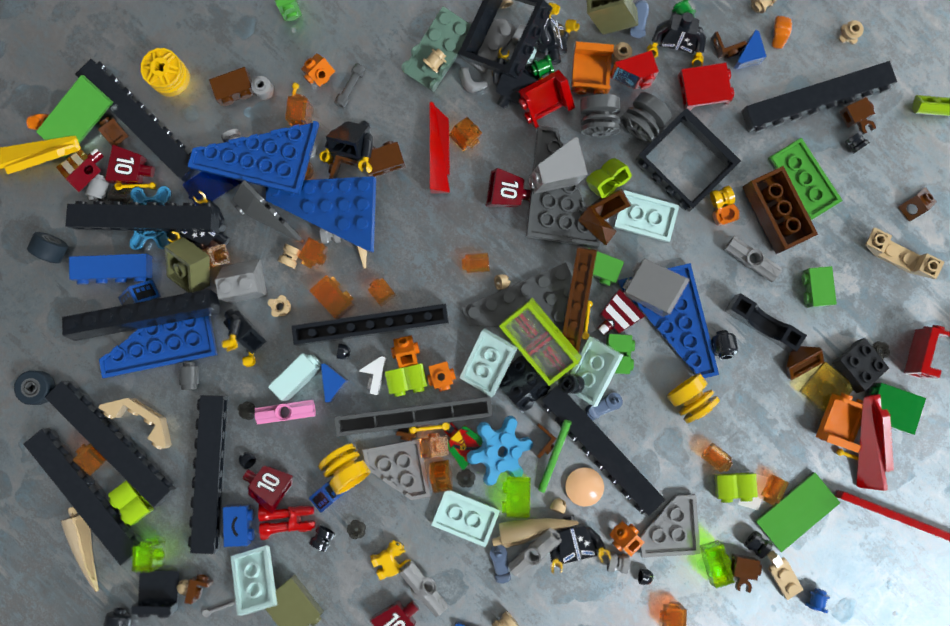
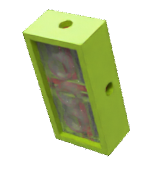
M530 298L499 325L549 386L580 363L582 356L533 298Z

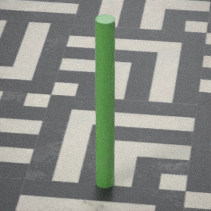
M564 419L540 482L538 491L545 493L572 423L569 420Z

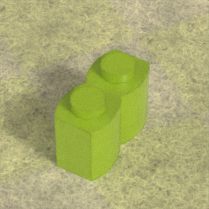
M612 158L606 161L601 169L592 172L586 178V182L592 192L601 198H606L617 187L628 182L632 174L626 164L616 158Z
M423 363L385 371L389 394H394L395 397L406 395L405 391L412 389L413 393L425 391L424 387L428 386Z
M756 473L714 474L715 496L717 499H721L722 503L733 502V499L740 498L742 502L753 501V498L758 497Z
M127 480L108 494L110 504L114 508L119 509L122 521L130 526L136 524L154 510L149 502Z

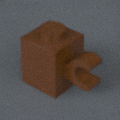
M867 97L846 106L840 111L848 128L857 124L859 131H862L863 135L867 133L865 126H868L871 131L876 129L875 123L867 120L875 114L874 106Z
M732 554L729 573L734 577H738L735 583L736 590L740 591L741 585L746 584V591L748 593L751 592L752 585L748 579L758 581V576L762 572L760 560L754 557Z

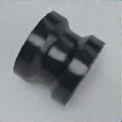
M859 131L845 141L846 145H850L852 148L851 152L853 154L870 143L868 139L863 137L862 131Z

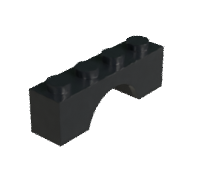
M741 293L734 295L725 312L788 352H797L807 337L805 333L794 326L771 317L760 309L756 302Z

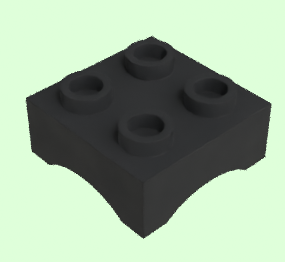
M866 338L855 341L845 353L832 362L834 367L845 375L856 394L866 391L889 369Z

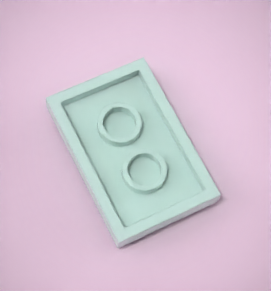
M624 190L623 192L630 201L631 206L617 213L614 228L669 243L680 205Z
M484 328L459 378L488 396L493 397L518 348Z
M589 336L580 354L582 356L580 363L573 368L571 374L580 375L585 383L583 391L575 395L592 406L597 407L624 355L596 338Z
M446 488L432 526L486 547L500 510Z
M262 546L231 556L237 615L242 616L276 606L277 599L270 547Z

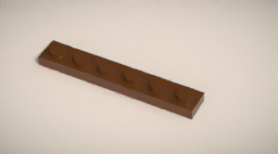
M579 246L577 247L562 333L578 353L580 351L597 256L596 249Z

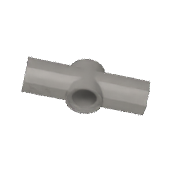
M733 236L725 246L724 250L741 261L746 268L753 269L770 282H774L781 273L782 268L765 257L760 250L753 249L736 236ZM750 255L756 257L757 261L755 264L750 261Z
M549 528L538 539L531 542L521 554L509 563L510 572L515 577L520 578L534 565L539 564L543 557L561 543L562 539L555 529ZM531 551H536L539 555H534Z
M411 560L399 569V574L411 587L412 596L417 600H422L435 617L440 616L446 611L448 604L436 591V583L432 578H426Z

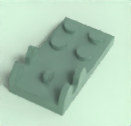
M442 6L419 45H415L412 48L410 59L403 62L401 70L435 92L458 56V52L471 24ZM439 48L446 55L444 59L447 62H444L437 69L438 72L436 73L423 59H426L433 52L432 49L436 51Z

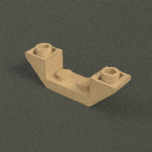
M876 227L872 229L865 245L874 256L908 273L937 279L945 263L944 261L928 253L919 255L891 241L892 235Z
M125 398L100 404L98 407L104 411L103 414L111 419L121 418L126 410L135 416L140 415L144 417V422L151 426L156 425L147 438L152 441L151 444L160 450L162 448H170L172 445L166 418L137 399Z

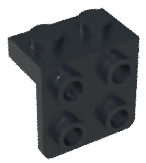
M519 356L509 365L499 385L501 390L522 413L529 410L540 397H544L548 390L551 389L523 356Z
M149 569L140 571L138 602L131 606V614H137L140 618L150 617V615H158V618H168L178 610L179 597L177 591L179 571Z

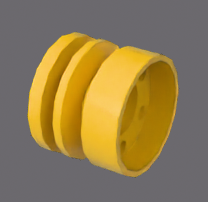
M156 48L149 51L143 57L141 62L143 79L159 94L173 97L181 94L187 88L190 82V73L186 65L171 50Z
M701 373L691 376L667 394L674 407L681 404L684 405L678 413L680 415L688 413L683 418L686 423H691L696 419L704 417L720 401L717 396L711 397L714 394L712 389L705 392L702 391L708 383Z
M352 443L334 450L318 465L321 471H325L324 477L334 476L329 485L336 495L353 488L371 473L363 460L354 463L360 454L359 452H354L356 448Z

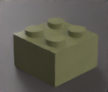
M184 237L164 246L166 276L188 293L200 291L210 286V257L206 252H203Z

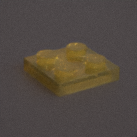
M823 362L799 390L800 393L824 413L832 393L840 396L841 393L850 395L853 391L850 382L827 362Z

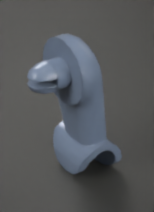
M638 0L634 3L638 10V26L632 27L630 31L631 36L635 38L645 36V26L649 13L648 3Z
M610 393L600 400L597 407L591 404L586 406L585 412L592 420L600 418L601 415L619 409L623 404L622 397L618 393Z
M502 545L493 546L490 550V557L496 573V582L507 583L511 580L508 569L507 550Z

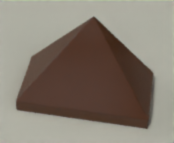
M617 189L606 198L600 197L590 206L605 220L630 207L631 203L623 190Z
M588 206L578 219L604 245H607L617 232L591 206Z
M800 346L797 352H790L787 363L789 379L792 381L824 362L822 349L820 347Z

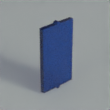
M202 171L182 185L189 194L188 198L193 200L194 204L198 206L199 203L193 199V196L197 200L202 199L203 195L198 191H202L206 195V199L214 202L243 181Z

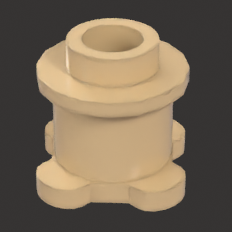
M751 0V8L754 12L763 14L766 8L771 7L777 0Z
M856 20L842 25L839 41L842 43H857L858 38L863 34V25Z
M622 42L614 47L612 64L631 57L632 48L628 43Z
M439 48L436 51L432 49L433 52L426 59H423L436 73L438 72L437 69L444 62H447L444 59L446 55Z
M280 295L276 299H269L268 305L272 309V316L282 317L289 314L291 304L284 295ZM283 304V308L279 310V305Z

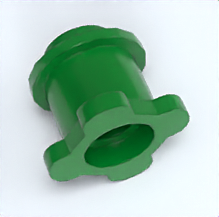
M683 0L673 6L672 13L683 15L689 12L694 16L696 10L690 6V0Z
M549 55L544 56L543 59L538 61L533 60V64L530 66L533 76L537 75L539 79L542 75L555 72Z

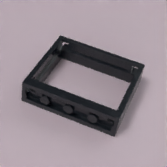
M483 0L458 55L468 62L519 80L530 55L533 53L537 40L542 34L545 23L550 17L549 15L553 7L545 0H515L535 7L508 65H504L478 55L503 1Z
M688 108L674 119L636 158L638 166L644 171L647 170L651 174V179L657 184L660 183L665 188L666 194L674 197L678 201V205L688 212L741 162ZM681 122L727 166L692 202L646 157Z

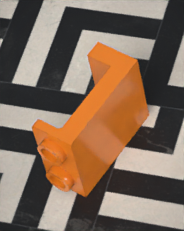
M576 41L571 82L572 92L578 95L609 93L611 60L614 51L613 44Z
M832 393L815 437L858 453L861 445L854 443L861 426L863 400L857 399L854 402L852 401L853 397L841 393L838 396Z

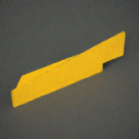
M68 136L0 147V169L5 168L7 175L75 153L81 150V146L76 136Z

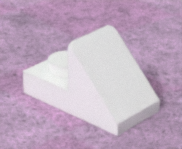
M381 356L359 370V372L374 374L373 378H369L367 389H370V394L379 395L387 357Z

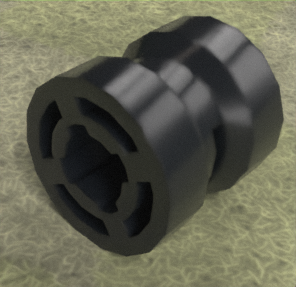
M564 374L560 377L558 385L564 393L578 394L583 391L585 383L580 375Z
M318 525L315 530L316 534L311 537L309 544L320 551L326 552L329 547L328 542L333 539L335 533L325 526Z
M754 531L747 538L744 546L749 550H753L756 556L763 559L771 551L773 544L769 540H764L760 533Z

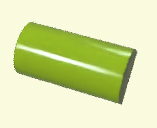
M917 95L913 101V112L916 114L950 116V98Z

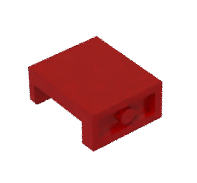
M727 62L681 69L678 74L684 110L686 108L692 110L693 107L717 103L727 105L734 98V88L730 85L731 70L727 68Z
M560 70L518 91L521 97L519 103L526 112L523 114L524 118L535 129L539 127L538 119L562 106H565L568 111L575 109L568 80Z
M938 325L915 329L904 373L922 379L940 378L942 370L932 368L931 363L938 338L950 337V332L945 331V327Z

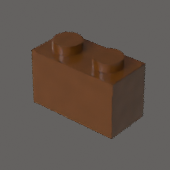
M245 67L209 79L216 101L221 106H229L236 100L248 99L252 97V94H255L251 87L252 80L250 74Z
M389 141L384 143L382 147L372 148L371 158L368 160L372 166V171L368 173V176L377 177L405 168L398 142Z

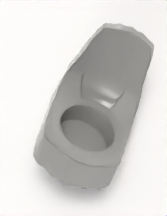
M461 67L459 69L461 84L467 92L474 93L488 87L487 82H474L471 79L468 67Z

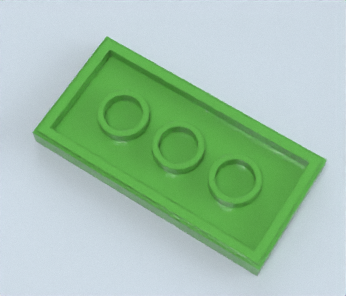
M81 75L36 132L44 140L76 136L80 144L113 104V101L89 79Z
M802 137L768 158L774 169L784 166L811 220L843 201Z
M812 472L756 519L755 522L779 552L782 553L838 506L840 501L815 472Z

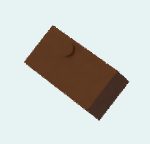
M784 166L762 175L742 187L776 254L818 235Z

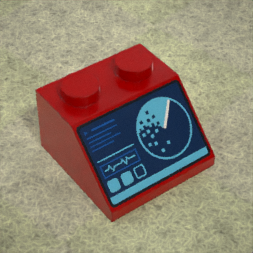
M650 50L615 62L610 77L630 88H641L643 90L652 86L659 70L653 53Z

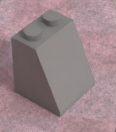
M578 137L573 138L541 162L529 175V186L531 189L533 188L534 194L578 185L588 175Z
M261 259L224 265L215 279L218 299L228 303L267 296Z
M643 259L641 262L637 261L632 270L635 272L631 279L627 278L622 288L625 289L623 293L627 297L664 317L672 312L689 279L647 259Z

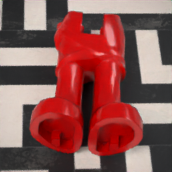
M259 504V522L289 518L288 522L260 523L259 533L261 540H267L271 534L278 532L311 531L316 527L315 521H301V516L314 514V506H288L287 509H275L273 513H270Z

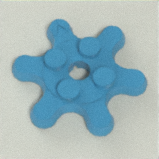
M161 186L156 195L151 198L147 197L143 189L139 187L133 188L130 192L132 200L141 203V205H146L147 202L164 205L172 195L171 190L166 186ZM134 231L129 245L133 250H140L148 239H153L158 248L165 249L164 246L171 242L167 240V238L170 239L167 235L168 232Z
M507 416L503 421L502 427L498 430H493L487 422H481L477 426V433L482 438V445L479 449L471 450L467 454V461L472 465L478 463L485 465L486 472L483 476V482L486 485H494L501 472L507 471L515 479L523 475V469L519 465L518 459L521 457L522 452L532 449L533 442L529 437H515L518 423L513 416ZM504 446V455L498 456V449Z

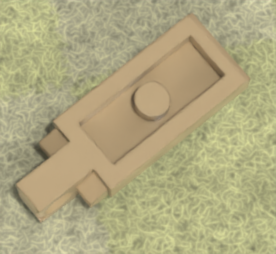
M774 550L769 552L767 556L772 564L768 570L782 595L788 601L803 591V588L789 562L784 557L780 558Z

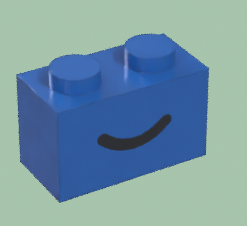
M251 504L227 505L223 507L224 547L248 546L254 540L255 532L254 528H251L254 510L251 509Z

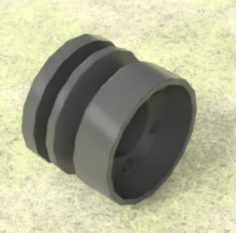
M641 92L634 100L633 107H629L620 119L623 126L633 136L645 143H651L660 132L659 128H663L667 124L672 114L660 99L650 93Z
M594 94L583 97L580 100V112L586 116L581 119V125H583L581 126V134L591 137H605L621 132L619 124L621 119L616 115L620 113V97L611 94Z

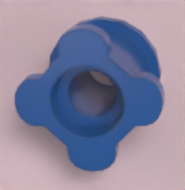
M815 588L814 591L810 590V602H806L805 606L828 613L829 610L825 609L827 599H830V596L826 595L827 591Z

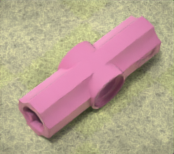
M314 400L257 407L254 414L258 425L316 416ZM283 407L289 409L290 414L288 417H283L281 414Z

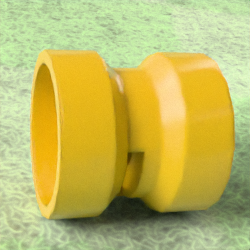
M728 185L723 187L722 190L711 191L710 200L713 207L717 210L725 204H734L735 195L732 188Z

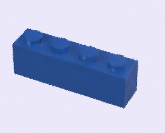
M148 254L69 257V280L76 281L78 285H88L89 281H96V284H108V280H115V283H127V280L134 279V282H146V279H153L152 256Z

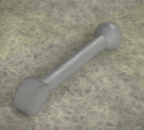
M236 599L213 609H205L202 615L208 617L213 612L236 605Z

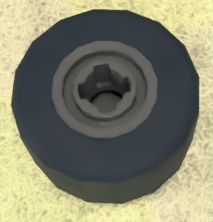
M35 232L27 250L30 254L50 263H61L68 245L53 235Z
M26 371L14 383V392L17 399L26 405H42L47 403L48 400L45 397L55 388L54 379L44 371Z

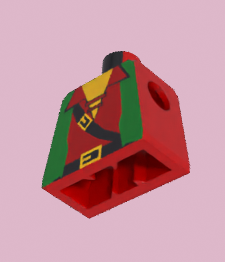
M450 422L449 429L443 430L450 437L445 445L459 466L464 470L470 464L467 461V454L471 450L481 447L482 438L468 426L464 425L458 430Z

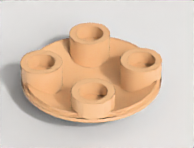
M582 467L571 472L566 479L565 489L569 499L576 505L591 506L602 497L604 482L598 472L591 468Z

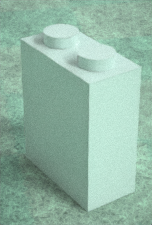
M302 353L268 387L281 401H289L321 370L319 365L321 362L313 354Z

